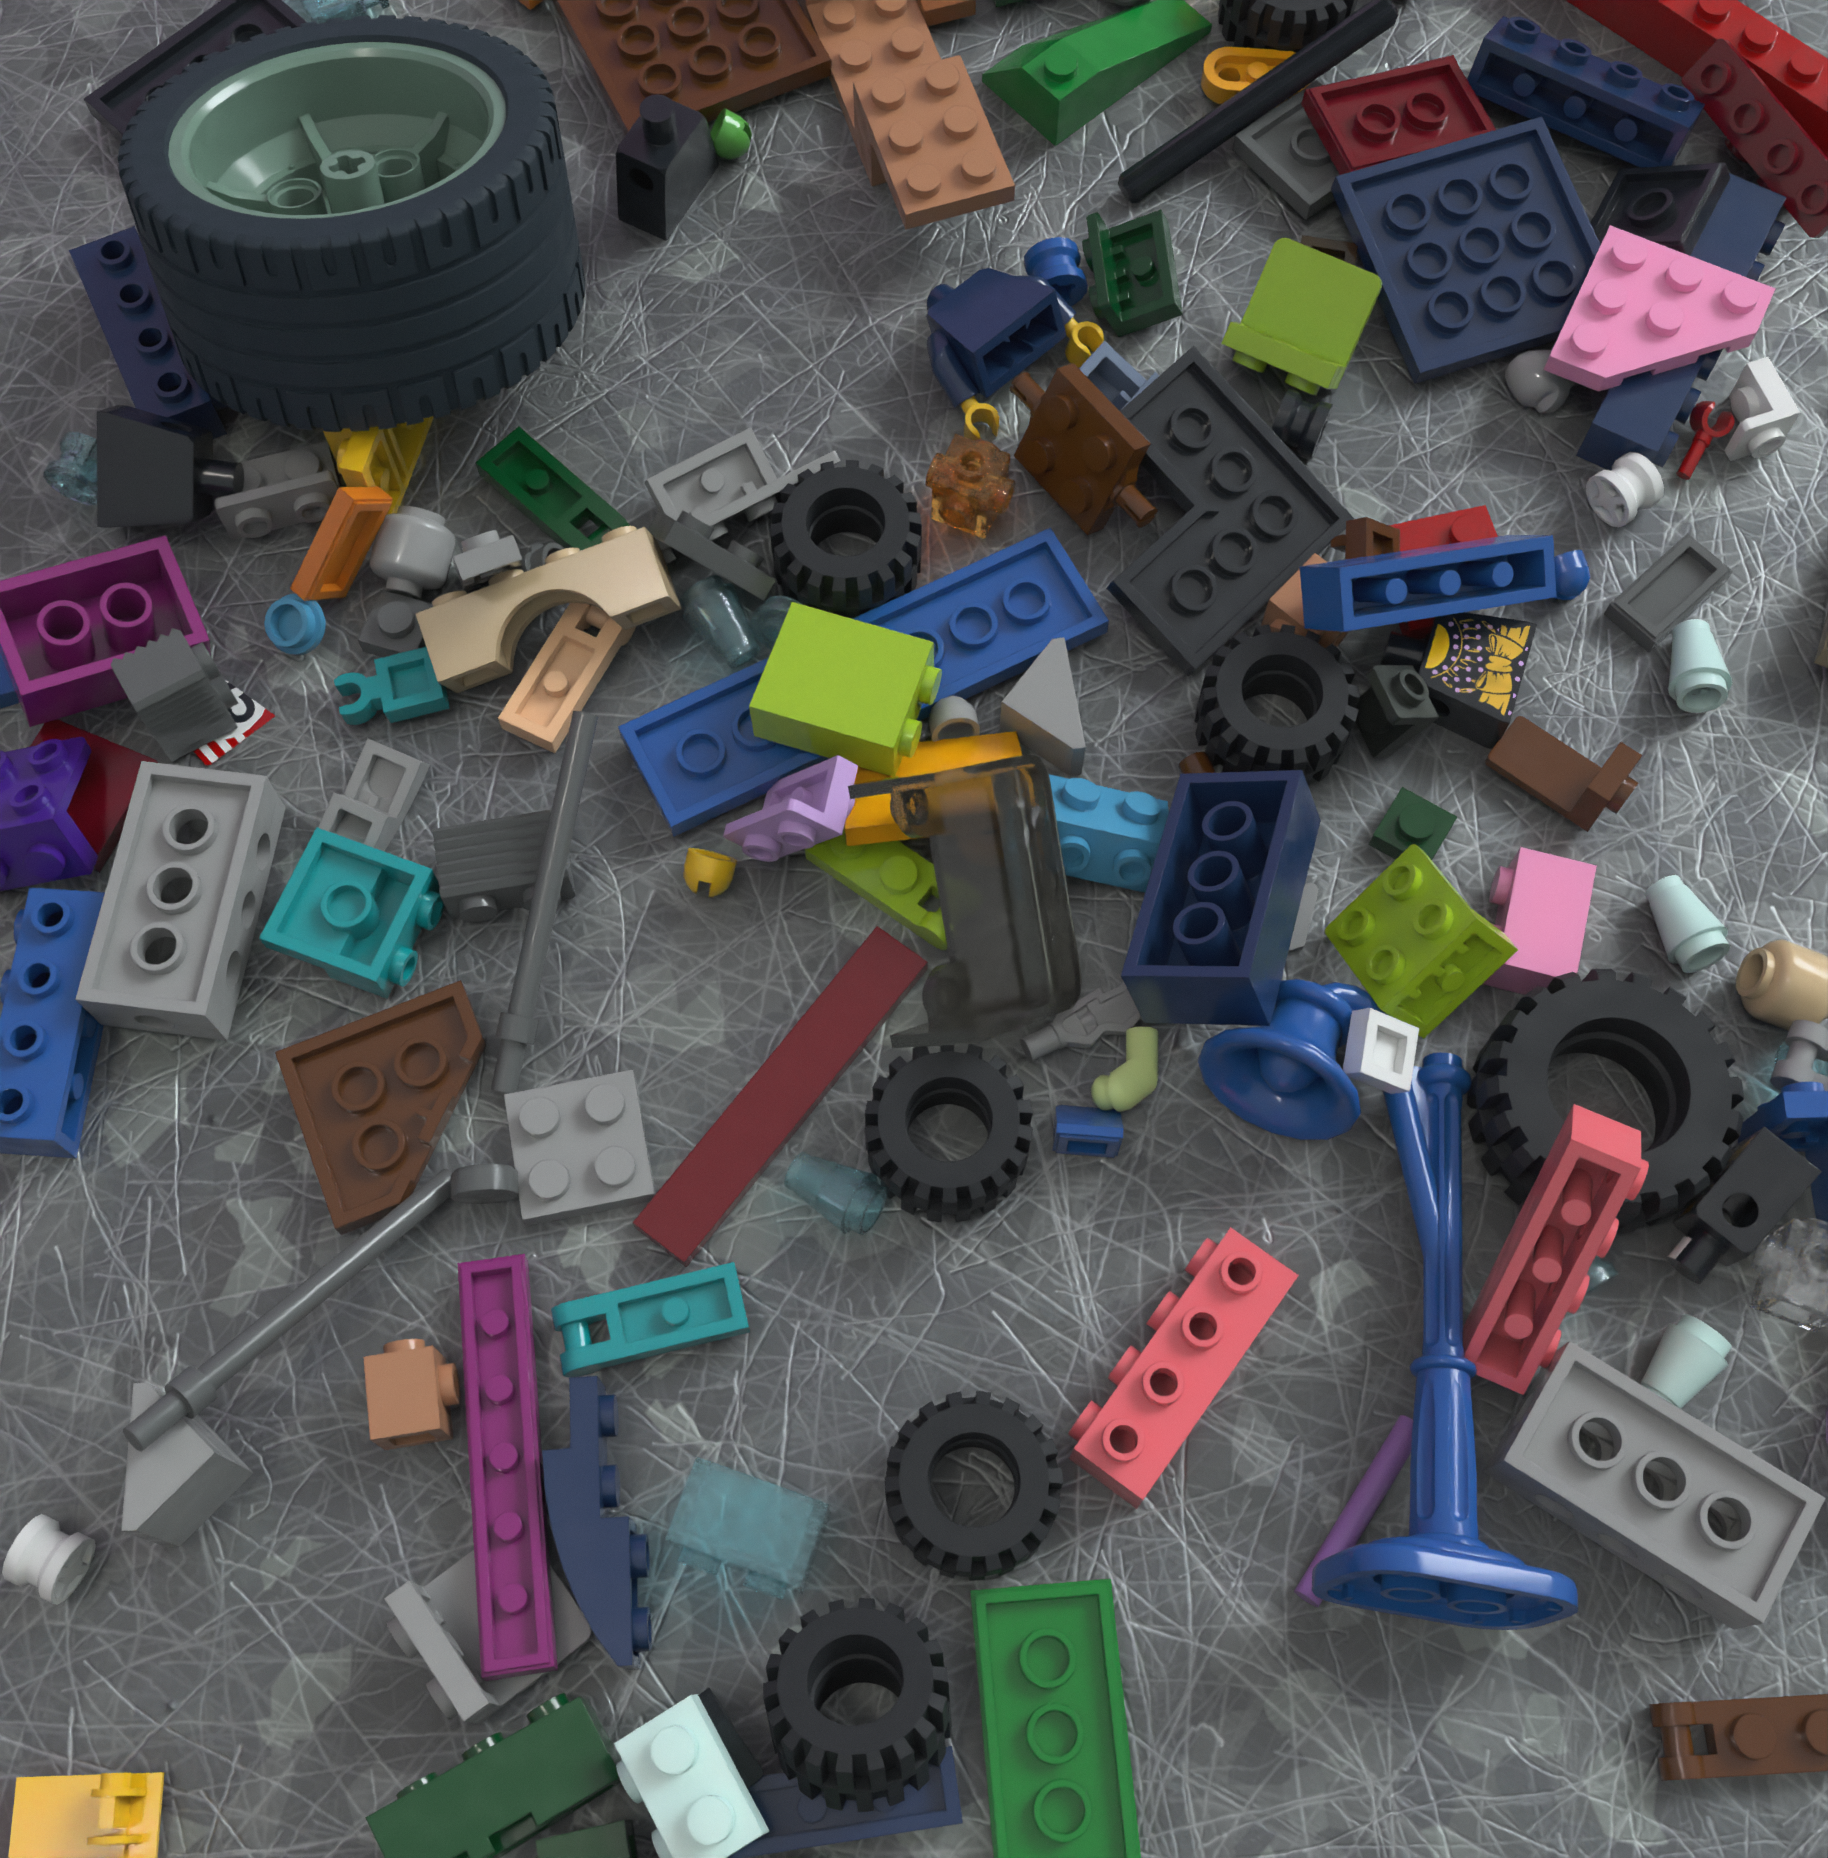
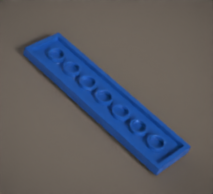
M1051 527L853 618L854 620L934 642V667L942 669L941 682L933 704H922L917 718L918 721L929 717L932 707L942 698L954 695L967 699L1028 670L1052 639L1064 637L1067 651L1107 633L1109 624L1107 616ZM769 657L618 726L621 739L673 837L766 794L782 778L830 759L754 736L749 705Z

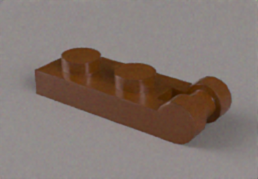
M1828 1694L1649 1704L1652 1727H1660L1665 1756L1657 1758L1661 1781L1828 1771ZM1690 1725L1704 1726L1708 1755H1694Z

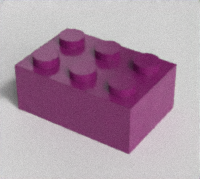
M166 535L0 581V654L29 727L128 698L111 667L113 658L122 660L125 652L134 654L137 646L146 648L149 640L157 642L160 634L169 636L172 628L181 630L190 647L203 642L211 656L209 637Z

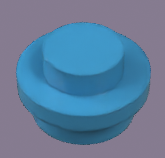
M289 594L275 601L269 607L265 615L264 625L269 639L279 650L288 654L304 655L313 651L320 644L325 633L326 622L323 610L315 600L304 601L297 594Z

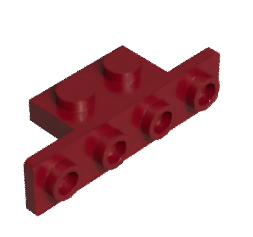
M1718 39L1682 77V84L1694 95L1695 100L1705 104L1704 111L1727 137L1725 144L1738 159L1748 163L1758 174L1757 182L1759 186L1787 197L1783 206L1809 237L1820 238L1828 230V157L1735 47L1726 39Z

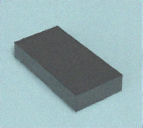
M1687 533L1615 598L1607 607L1604 615L1650 653L1673 631L1676 625L1683 622L1728 580L1733 570Z

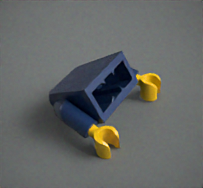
M991 268L981 269L955 289L947 284L936 286L930 292L927 299L928 312L926 317L931 334L926 343L932 372L954 409L960 406L965 413L964 438L968 444L975 448L980 447L981 438L978 430L973 426L974 423L984 422L988 424L996 437L999 429V414L997 410L987 403H978L975 398L976 395L980 394L988 398L1066 336L1069 338L1065 348L1067 360L1079 368L1091 356L1087 346L1094 352L1104 341L1103 330L1099 325L1089 321L1078 323L1073 318L1076 311L1046 279L1037 275L1013 276Z

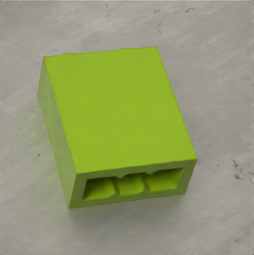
M792 602L749 705L754 736L827 758L839 755L858 765V767L895 777L902 757L912 758L917 749L922 731V722L918 721L917 718L922 704L932 705L938 693L942 669L934 667V642Z

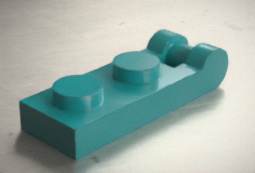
M735 1262L572 1300L551 1308L554 1330L562 1332L565 1352L560 1354L564 1377L584 1376L606 1367L750 1333ZM607 1319L611 1340L592 1344L589 1325Z

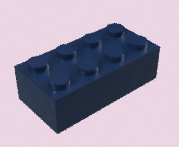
M1302 770L1180 774L1121 973V977L1144 1023L1270 1026L1321 822Z

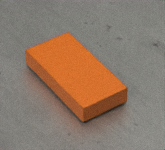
M379 486L339 487L290 589L304 601L346 597L390 509L393 498Z

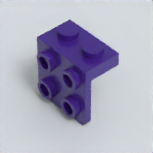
M85 738L50 739L36 746L6 752L0 750V891L92 874L98 855L67 812L92 751Z

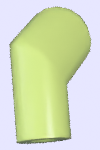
M1140 1026L1126 1030V1062L1110 1072L1109 1076L1100 1075L1092 1084V1099L1099 1109L1108 1111L1114 1108L1118 1112L1130 1110L1154 1091L1158 1081L1157 1029Z

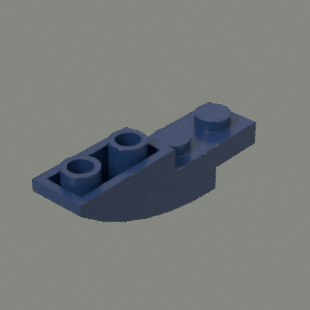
M598 1376L569 1378L570 1448L542 1450L544 1487L551 1529L562 1568L576 1602L595 1636L618 1667L624 1670H639L640 1652L651 1651L652 1647L650 1608L639 1607L638 1578L649 1577L650 1550L648 1535L637 1534V1525L629 1516L609 1518L608 1508H615L620 1505L618 1465H607V1437L618 1436L617 1397L615 1394L606 1395V1387Z

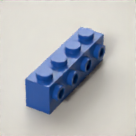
M29 887L25 909H21L16 915L14 922L16 950L12 968L5 971L0 985V998L3 1004L0 1017L1 1154L77 1158L104 1025H101L75 999L105 892Z

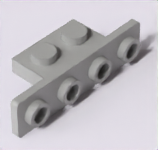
M750 427L646 479L644 483L659 511L676 521L682 510L714 528L709 538L710 541H714L728 533L724 523L744 513L748 522H751L771 512L774 503H778L776 496L780 495V492L788 483L798 486V474L807 469L816 474L821 472V463L833 461L835 466L841 460L834 450L777 479ZM657 539L666 565L676 560L672 551L673 548Z

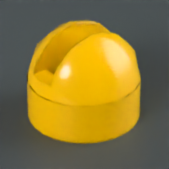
M688 848L683 872L686 885L693 893L697 894L700 881L711 883L709 897L721 895L729 888L733 880L737 860L714 851Z

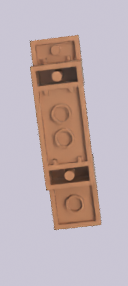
M799 0L804 14L832 60L831 76H829V79L870 184L875 186L887 182L905 230L1014 201L1015 184L960 55L941 60L917 0Z

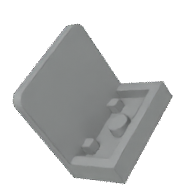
M474 1550L424 1587L407 1581L384 1598L395 1615L393 1619L387 1622L390 1633L410 1659L420 1653L435 1676L426 1683V1687L437 1706L449 1720H452L459 1714L464 1722L480 1725L549 1673L545 1672L485 1681L481 1678ZM550 1564L557 1665H559L587 1644L592 1637L593 1631L579 1605Z

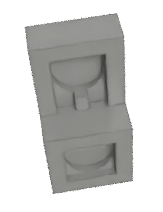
M367 738L344 794L333 792L318 828L385 851L410 809L430 764Z

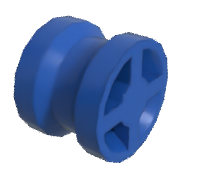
M1062 237L1048 238L1029 248L1024 256V267L1028 276L1037 275L1046 279L1070 306L1082 300L1087 293L1088 283L1083 270L1078 268L1081 256L1079 248L1074 241Z

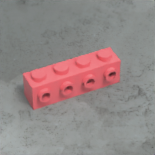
M1573 1104L1464 1324V1354L1466 1359L1475 1364L1477 1369L1476 1375L1524 1395L1538 1367L1547 1368L1561 1338V1330L1558 1328L1567 1312L1575 1314L1584 1299L1590 1280L1587 1272L1596 1256L1604 1258L1614 1241L1619 1225V1219L1616 1216L1625 1199L1633 1201L1645 1181L1649 1162L1641 1159V1131Z
M1231 1227L1219 1244L1208 1237L1203 1242L1185 1269L1186 1272L1195 1278L1181 1298L1171 1291L1166 1294L1147 1322V1325L1157 1332L1142 1352L1130 1345L1108 1377L1118 1387L1103 1408L1091 1400L1068 1433V1435L1078 1441L1069 1459L1136 1509L1299 1276Z

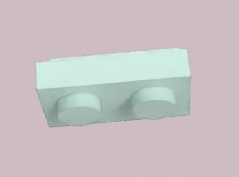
M698 1694L688 1696L614 1743L622 1758L617 1763L616 1768L624 1789L635 1803L639 1804L642 1801L645 1803L657 1827L651 1836L660 1858H728L769 1832L762 1815Z

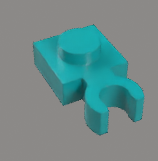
M427 647L374 659L377 674L375 676L366 678L360 673L351 672L342 674L334 679L335 687L342 697L356 693L361 694L355 703L339 707L340 715L349 725L363 724L373 718L378 710L382 709L390 723L450 709L446 687L437 681Z

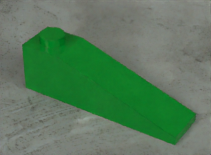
M1153 0L1022 45L982 74V82L1056 147L1211 32L1212 24L1184 0Z

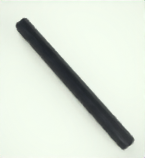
M1372 0L1122 172L1118 181L1122 194L1130 203H1138L1394 26L1398 17L1396 6L1392 4L1391 0Z

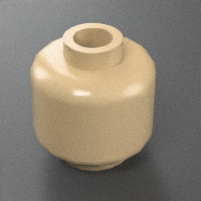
M1787 940L1771 941L1761 948L1752 950L1742 961L1736 977V989L1738 994L1741 995L1746 1012L1758 1020L1788 1031L1795 1020H1808L1820 1024L1824 1019H1828V957Z

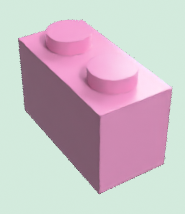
M1520 847L1508 868L1498 867L1489 897L1490 903L1499 905L1496 921L1493 925L1507 935L1518 951L1483 983L1484 985L1525 995L1536 986L1547 988L1554 977L1570 972H1578L1596 865Z

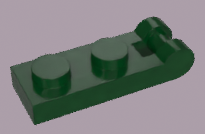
M519 426L475 462L479 475L552 540L562 545L565 549L579 548L580 551L602 543V537L606 533L620 527L630 526L620 513ZM591 520L599 528L586 537L578 529Z

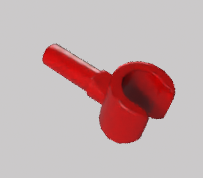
M1714 401L1698 403L1690 414L1689 423L1696 434L1676 472L1677 476L1682 479L1689 480L1704 451L1709 447L1714 437H1722L1733 429L1735 423L1734 416L1731 412L1725 411L1719 415L1716 424L1712 428L1709 427L1707 423L1708 416L1714 409Z

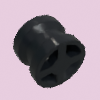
M1288 389L1275 417L1272 430L1287 446L1297 449L1300 457L1312 460L1325 431L1333 404L1325 401L1313 404L1304 401L1300 392Z

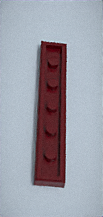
M876 926L633 1221L634 1227L687 1267L928 970V962Z

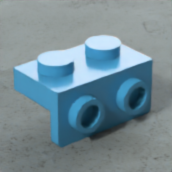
M1048 774L1042 791V833L1033 855V866L1044 871L1145 893L1168 818V801L1156 799L1144 792L1134 791L1129 793L1095 785L1083 778L1068 779Z

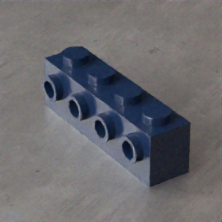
M1503 16L1484 37L1467 78L1476 95L1530 119L1543 117L1546 126L1640 168L1673 166L1705 106L1704 103L1695 100L1694 95L1682 86L1671 83L1660 85L1642 77V72L1632 64L1622 61L1610 63L1592 55L1590 48L1579 41L1572 39H1562L1560 41L1541 33L1540 27L1526 18L1511 17L1509 19Z
M135 226L69 250L135 408L208 429L212 432L213 439L226 435L227 432L218 411L226 409L228 406L205 392L192 379L183 365L146 258V253Z

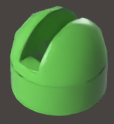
M724 108L719 113L710 131L716 154L721 158H740L749 150L752 132L749 124L742 117Z

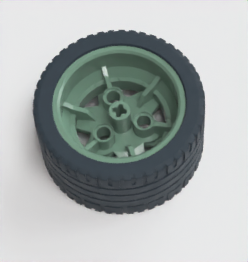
M380 15L378 18L353 16L351 20H344L341 17L327 19L325 23L317 24V21L300 24L301 27L291 28L288 26L274 30L273 34L266 35L262 33L250 37L249 41L245 43L239 41L226 46L225 51H215L203 57L202 62H194L182 69L181 75L175 74L166 80L163 88L158 87L149 95L148 101H144L136 110L135 116H132L126 131H124L118 150V171L183 365L192 379L205 392L211 394L213 398L224 405L228 404V407L242 414L248 412L250 417L264 422L270 419L275 425L284 427L296 425L298 429L312 431L316 428H322L325 432H341L342 429H350L352 432L369 431L370 427H379V430L397 428V424L406 422L407 426L422 423L424 418L432 416L434 419L451 415L452 410L459 409L462 411L475 406L476 401L480 399L486 401L500 394L502 388L509 389L519 383L523 375L529 376L540 367L541 361L546 362L555 353L556 347L562 345L569 335L568 332H571L578 319L577 316L581 312L585 297V277L555 97L551 85L542 70L527 55H524L521 50L513 45H508L501 38L496 36L490 37L487 32L476 28L469 30L466 25L454 22L449 25L444 20L431 18L424 21L421 17L405 16L403 19L397 18L396 15Z

